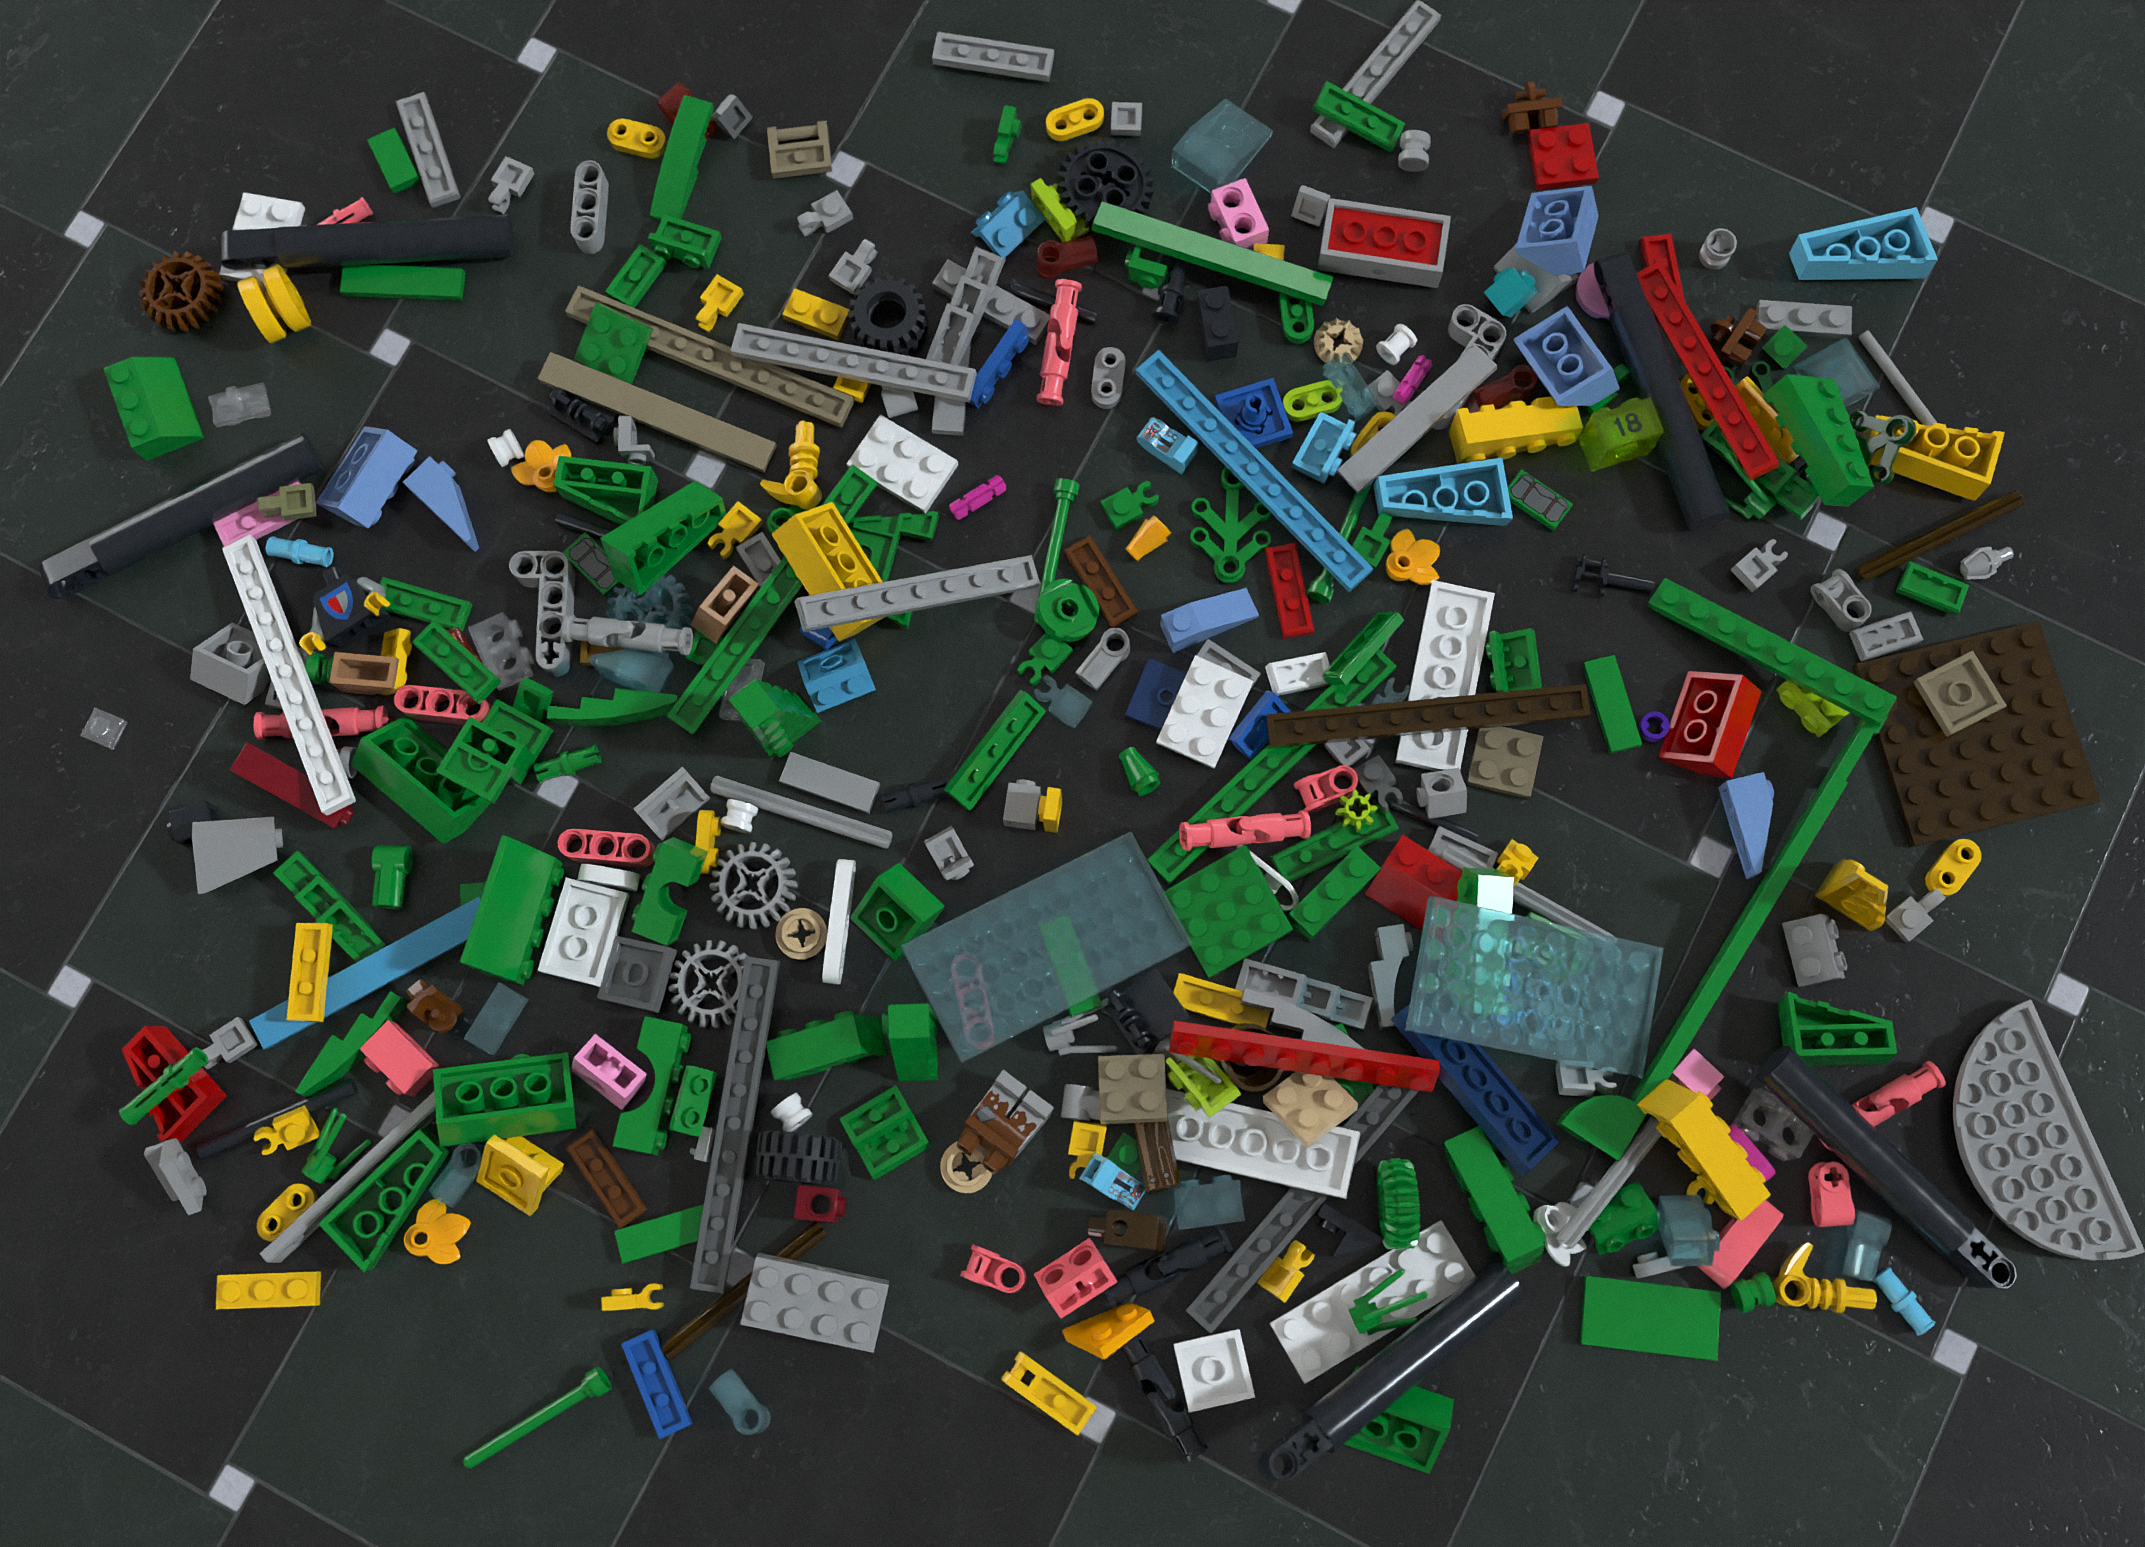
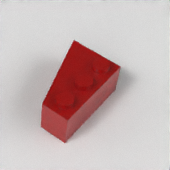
M144 1026L122 1049L136 1085L141 1087L142 1090L162 1076L164 1069L168 1065L176 1064L189 1053L166 1026ZM203 1068L189 1078V1083L182 1089L177 1088L148 1112L149 1116L153 1115L160 1131L157 1135L161 1143L173 1138H177L178 1142H182L227 1096Z

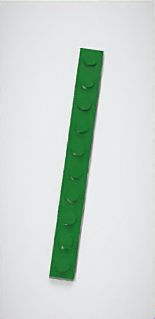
M852 464L822 505L833 502L848 526L876 488L878 482ZM785 556L668 713L667 718L694 736L804 586Z
M1378 649L1346 686L1331 685L1304 711L1358 706L1397 666ZM1268 744L1187 823L1189 825L1202 824L1210 819L1241 817L1317 744L1270 748ZM1178 830L1147 859V863L1170 885L1209 846L1192 847L1189 851L1183 850Z

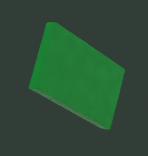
M1584 1276L1579 1344L1717 1361L1721 1292Z

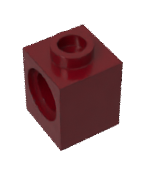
M798 1185L794 1219L838 1224V1217H844L846 1197H841L842 1190ZM825 1195L830 1202L829 1209L824 1214H817L813 1208L814 1200L818 1196Z

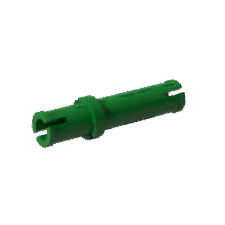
M195 1047L176 1064L168 1065L164 1069L162 1076L145 1088L127 1105L119 1109L121 1118L127 1124L135 1125L138 1120L160 1104L177 1088L182 1089L189 1083V1078L209 1063L207 1055L201 1049Z

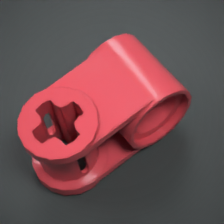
M1342 765L1320 774L1307 776L1293 785L1296 790L1300 791L1306 806L1304 810L1311 814L1340 802L1341 796L1351 797L1356 789L1358 777L1354 769ZM1338 776H1345L1351 781V786L1348 789H1339L1334 784V780Z
M1837 1162L1816 1163L1811 1167L1808 1174L1811 1193V1214L1814 1224L1818 1228L1852 1225L1855 1220V1210L1851 1199L1847 1169ZM1832 1173L1833 1180L1825 1181V1174Z
M972 1244L971 1250L973 1253L966 1270L961 1271L960 1276L986 1287L990 1286L1011 1294L1018 1293L1025 1287L1027 1275L1023 1267L1000 1257L999 1254ZM1010 1268L1016 1269L1020 1277L1018 1284L1012 1288L1006 1287L1002 1281L1003 1273Z

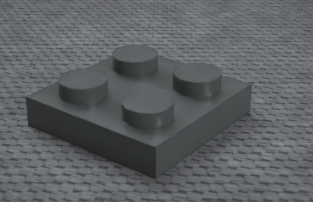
M615 936L597 998L611 1003L659 1013L677 950Z

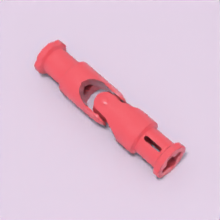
M1058 279L1055 282V287L1057 288L1055 304L1051 306L1048 334L1040 372L1043 378L1040 394H1037L1036 397L1037 402L1045 405H1063L1061 394L1063 382L1067 380L1072 341L1078 315L1076 303L1078 292H1081L1082 289L1081 283L1067 279ZM1056 351H1061L1059 357H1058Z
M378 706L377 709L359 710L358 707L321 709L331 736L360 735L361 732L376 731L389 723L387 709L384 706ZM284 711L282 714L265 715L264 712H257L255 714L253 727L258 740H265L267 737L272 736L294 739ZM332 719L337 721L339 728L330 729Z
M1305 810L1299 811L1298 814L1283 816L1281 813H1271L1250 817L1210 819L1206 823L1189 825L1187 822H1181L1179 827L1180 844L1185 851L1191 850L1192 847L1207 845L1210 848L1251 843L1283 841L1285 837L1295 836L1306 839L1311 834V821L1308 812ZM1236 827V833L1232 832L1230 828Z
M1926 1061L1922 1064L1921 1069L1910 1075L1903 1074L1884 1085L1881 1089L1851 1105L1875 1127L1892 1115L1920 1101L1923 1094L1934 1088L1944 1087L1946 1082L1938 1067L1933 1062ZM1871 1108L1872 1112H1867L1866 1110ZM1821 1140L1824 1146L1831 1151V1149Z

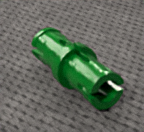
M592 744L589 747L571 753L568 751L561 752L557 758L534 764V771L542 772L548 770L536 775L538 781L544 783L547 780L565 774L567 776L574 775L576 770L602 763L601 755L587 758V756L599 752L596 744Z

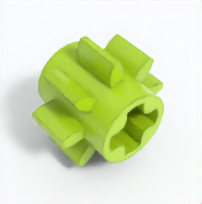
M1355 789L1350 799L1341 796L1339 801L1345 807L1337 809L1336 815L1343 816L1345 820L1342 825L1343 828L1350 824L1355 826L1356 832H1359L1363 822L1367 825H1372L1373 819L1368 814L1376 812L1377 806H1370L1368 801L1371 796L1370 794H1367L1365 797L1359 796ZM1353 805H1357L1358 810H1364L1360 817H1356L1355 812L1350 811Z

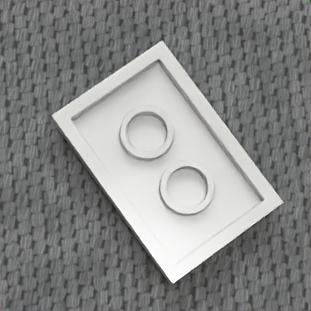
M243 193L233 230L300 226L305 207L300 202ZM223 266L221 267L219 274L223 279L239 282L254 276L265 286L263 281V270L265 269L231 270Z
M880 415L847 462V467L850 468L852 464L876 480L878 482L877 486L926 514L957 468L958 460Z
M1195 655L1156 743L1215 769L1251 689L1253 680Z
M566 878L538 971L600 987L615 936H618L630 895L626 892Z

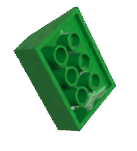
M502 835L460 963L486 976L523 986L525 979H529L533 972L534 961L532 957L535 948H539L543 941L544 930L542 926L545 917H549L553 910L554 899L552 895L555 886L558 887L562 882L564 875L563 863L556 857Z

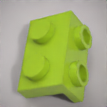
M1188 1056L1220 1077V1083H1215L1182 1061L1176 1064L1171 1057L1165 1060L1170 1070L1166 1074L1170 1082L1177 1090L1183 1087L1187 1092L1184 1097L1195 1111L1201 1108L1208 1118H1211L1241 1095L1238 1088L1213 1059Z

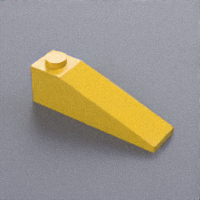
M1842 859L1835 863L1815 896L1869 931L1881 927L1885 921L1888 886L1865 872V867L1854 860Z

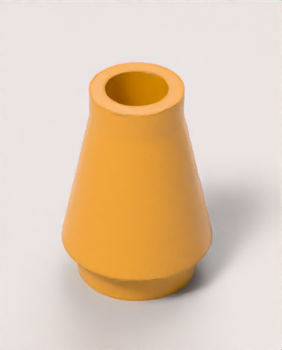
M1153 515L1149 520L1145 519L1125 549L1136 561H1139L1143 556L1167 542L1166 538L1171 532Z

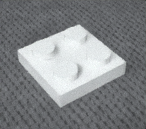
M1239 1329L1173 1344L1189 1412L1255 1397Z

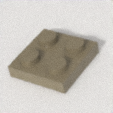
M1973 651L1925 674L1913 682L1946 737L2007 706Z
M1503 726L1479 728L1466 784L1529 799L1533 789L1544 736Z
M1164 1054L1098 1056L1101 1124L1167 1122Z

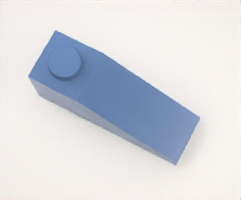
M429 456L403 483L461 540L476 552L479 549V545L460 487L452 478L456 473L444 461L438 464Z
M1247 588L1191 602L1161 615L1160 626L1172 652L1175 653L1258 618L1259 614Z
M1764 772L1728 780L1718 787L1746 879L1753 878L1762 872L1773 808L1774 789L1771 782L1766 780Z

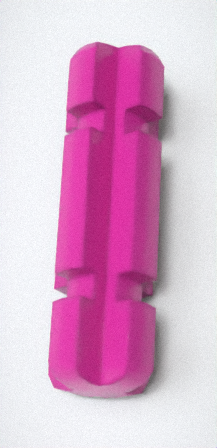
M1424 355L1417 358L1394 392V400L1399 401L1402 405L1408 403L1432 367L1430 359H1427Z
M996 475L988 480L989 483L987 485L983 483L965 494L963 500L957 499L952 502L949 507L953 516L960 520L968 515L967 512L969 510L973 512L992 500L993 495L998 496L1005 492L1006 484L1003 479Z

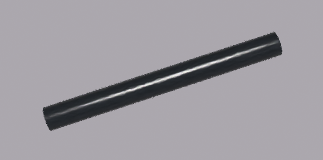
M353 1079L346 1080L197 1144V1153L202 1160L253 1139L256 1130L261 1127L274 1128L272 1123L275 1117L304 1105L309 1114L357 1094V1086Z

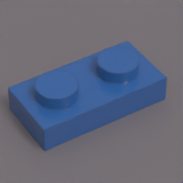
M1267 690L1228 739L1244 757L1253 760L1269 741L1266 722L1267 714L1291 711L1274 692Z

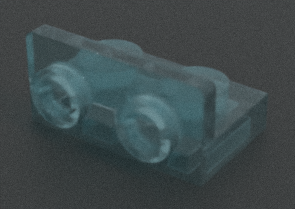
M1232 1175L1212 1177L1213 1184L1199 1185V1179L1180 1182V1188L1173 1190L1179 1230L1245 1221L1240 1180L1232 1181Z

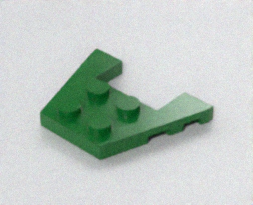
M928 511L927 514L917 515L903 513L892 517H881L880 515L854 517L848 524V527L881 580L887 582L900 536L904 535L932 542L939 513ZM913 611L886 617L901 627L908 629Z

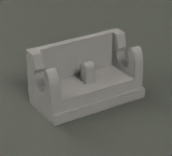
M681 767L636 806L634 810L663 841L709 801L710 797L688 772Z

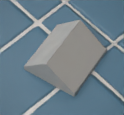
M1517 243L1493 268L1497 273L1511 267L1521 271L1526 269L1536 280L1533 286L1539 293L1524 305L1530 314L1574 285L1579 279L1577 274L1552 275L1518 255L1515 249Z

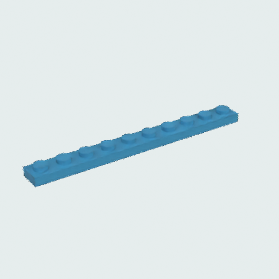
M1160 350L1156 351L1136 369V375L1348 592L1372 572L1373 568Z

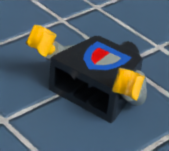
M339 567L325 570L322 573V577L326 587L314 594L313 601L315 607L313 609L312 627L310 633L305 634L301 638L300 646L309 656L312 655L316 647L320 651L326 648V645L323 643L324 640L342 648L389 619L390 615L383 607V605L388 607L391 604L386 600L385 588L367 577L359 578L350 573L343 576Z

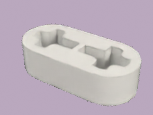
M581 864L577 880L602 887L636 892L640 875L621 869Z

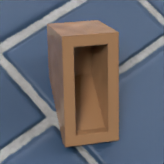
M335 652L329 683L344 693L375 695L394 690L399 659L397 657Z

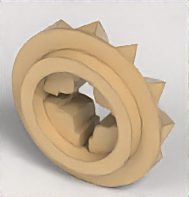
M1336 318L1333 321L1324 322L1316 331L1314 337L1316 354L1322 361L1333 366H1344L1352 363L1360 355L1363 346V339L1359 328L1353 326L1350 320L1341 321ZM1341 333H1343V342L1346 345L1340 344L1339 347H1337L1336 350L1333 351L1334 340L1331 338H1337L1339 335H1341Z
M798 908L789 911L781 918L776 928V941L781 951L790 958L806 960L818 955L823 946L826 945L828 930L823 918L818 913L810 909ZM800 921H802L806 931L815 932L805 938L804 947L798 938L788 937L799 931Z
M957 1141L950 1145L942 1156L941 1174L946 1184L953 1190L960 1193H974L987 1185L992 1173L981 1164L972 1169L971 1181L964 1171L953 1172V1169H957L963 1163L962 1153L964 1152L957 1148ZM979 1144L971 1156L967 1154L965 1156L968 1157L970 1162L981 1161L982 1163L989 1151Z

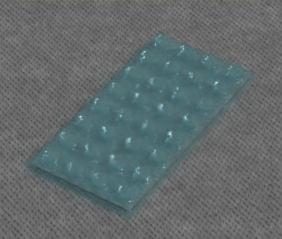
M1129 832L901 945V949L962 1064L1191 947L1192 942L1132 832Z
M1429 896L1405 1030L1643 1078L1664 948Z

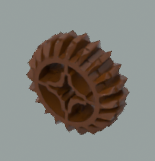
M174 251L172 258L162 254L161 263L158 264L152 261L154 268L151 271L144 270L147 279L139 281L143 289L137 293L142 300L140 302L142 309L147 313L148 318L153 322L155 321L159 327L169 328L175 333L179 329L188 333L191 325L200 330L201 321L204 320L210 323L209 315L211 313L219 314L215 305L223 303L220 294L225 292L220 284L222 280L215 271L214 266L199 255L194 257L192 253L187 251L182 256ZM179 287L186 294V297H183L176 288Z

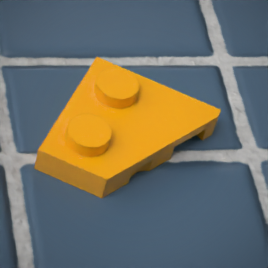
M1128 1302L1069 1326L1062 1331L1068 1343L1104 1360L1152 1324L1154 1319L1150 1310Z

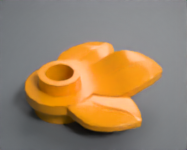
M532 441L525 451L526 461L512 466L513 476L522 485H535L538 489L545 492H554L557 490L554 486L558 458L559 456L571 457L570 449L564 444L552 450L544 441Z
M1409 529L1398 532L1390 542L1391 554L1385 563L1386 572L1389 577L1396 581L1410 579L1418 585H1429L1433 580L1437 581L1439 576L1431 565L1439 557V545L1426 539L1416 541Z
M435 1198L418 1210L416 1224L408 1228L405 1233L404 1245L410 1254L418 1257L428 1256L437 1264L455 1262L460 1259V1252L454 1243L466 1234L471 1222L468 1218L459 1214H446L445 1199ZM424 1233L428 1237L427 1242L422 1245L414 1241L416 1235Z

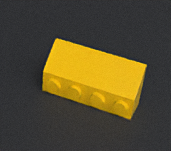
M833 502L795 514L772 533L779 549L789 561L796 576L800 579L810 596L883 582ZM884 617L829 628L838 641H842L858 634Z

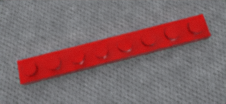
M1660 260L1637 272V277L1646 300L1650 303L1655 319L1749 481L1779 467L1778 459L1662 261Z
M1174 1021L1169 1042L1170 1053L1185 1056H1196L1218 1061L1243 1063L1251 1066L1276 1068L1284 1071L1336 1077L1417 1091L1433 1092L1440 1072L1439 1060Z

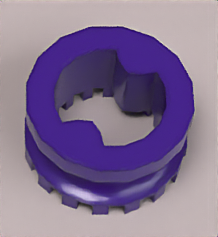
M1656 711L1647 713L1638 723L1639 735L1646 742L1652 743L1663 739L1670 727L1667 717ZM1649 719L1657 720L1660 723L1658 728L1661 732L1660 734H1651L1647 730L1649 727L1647 721Z

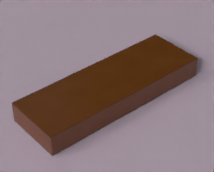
M1091 535L1063 550L1064 555L1082 584L1088 587L1095 595L1099 604V611L1110 629L1116 628L1138 615V610Z
M592 1128L565 1147L619 1229H623L649 1210L595 1129Z

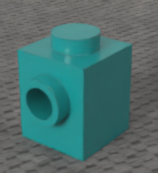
M1514 267L1510 269L1505 268L1500 271L1493 279L1495 283L1484 292L1503 316L1510 318L1539 293L1533 286L1536 283L1533 276L1526 269L1521 271Z

